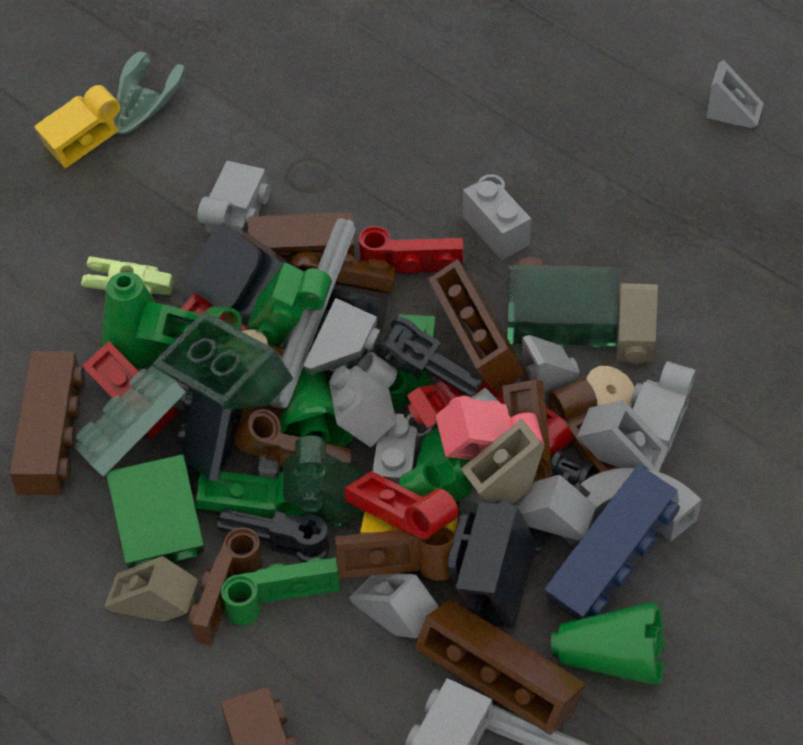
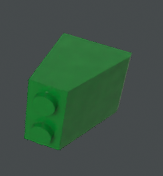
M183 454L107 472L124 558L128 568L138 566L161 556L166 559L174 557L175 563L193 560L198 557L197 552L204 550V545Z

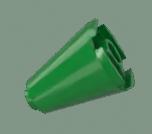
M121 272L111 277L106 286L100 344L103 347L109 341L135 368H142L157 362L160 359V354L166 348L168 350L170 346L136 338L145 302L156 303L140 276L132 272Z
M303 367L290 402L281 411L279 420L280 433L339 447H345L348 442L351 444L353 435L337 425L330 385L324 372L310 375L305 372Z
M648 602L562 623L559 626L558 632H553L551 636L553 657H559L561 665L644 684L661 685L664 662H656V660H660L661 649H664L661 608H657L658 602Z

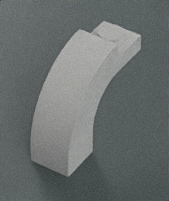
M619 468L604 471L580 484V493L596 506L590 527L635 468ZM649 470L678 490L679 512L668 526L662 524L658 529L671 542L698 520L702 499L676 479L666 474ZM561 536L571 546L578 541L575 539Z

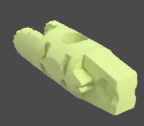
M92 256L88 257L87 266L94 271L108 273V277L92 274L84 275L81 281L83 287L106 291L107 283L111 277L121 272H132L141 277L151 295H172L174 287L172 274L159 272L157 267Z

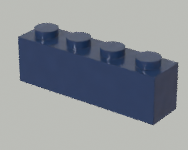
M638 464L544 588L548 600L576 620L605 613L610 604V600L607 599L616 586L622 588L628 582L634 571L631 567L639 555L645 557L651 551L657 540V537L654 536L662 524L668 526L679 512L678 490Z

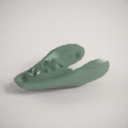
M137 52L126 62L121 73L116 99L120 103V111L113 119L119 130L117 133L123 135L132 133L168 104L185 78L186 68L184 65L177 64L168 76L163 92L159 94L156 91L139 86V82L150 64V55L148 53Z

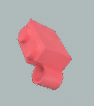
M459 396L452 399L448 406L435 415L446 457L472 460L520 419L524 420L544 445L538 419L534 413H520L510 418L507 405L501 404L499 401L488 402L472 399L469 396Z

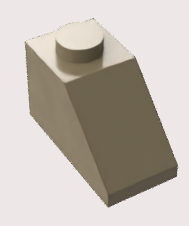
M620 284L615 326L616 363H630L634 365L653 363L656 343L658 284Z
M520 419L462 467L461 470L477 492L488 503L506 501L514 504L530 491L544 445L524 420Z
M161 556L117 573L104 608L111 612L165 622L187 614L195 600L193 594L198 579Z

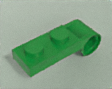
M287 469L280 473L278 479L222 472L218 481H213L200 473L195 509L218 512L228 509L264 518H274L275 512L299 517L309 515L313 477L301 469Z
M313 558L305 563L292 565L274 564L266 569L257 570V572L234 575L228 578L221 589L227 619L235 625H248L258 618L261 611V603L340 591L336 558ZM238 598H248L247 601L242 603L234 602Z

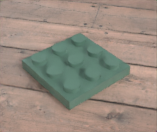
M153 366L148 370L145 368L140 370L129 382L131 388L122 397L119 395L113 397L103 408L105 414L95 424L90 422L84 426L76 436L78 441L74 444V447L103 477L186 393L176 381Z

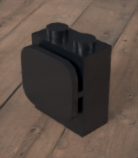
M222 222L219 228L212 232L192 266L187 284L195 293L212 305L237 310L241 316L242 323L248 325L258 296L282 264L285 262L296 268L298 267L239 227Z
M495 501L494 503L479 502L476 514L464 511L458 521L454 542L449 554L448 567L449 573L456 584V590L469 611L493 626L514 629L536 542L518 506L506 501Z

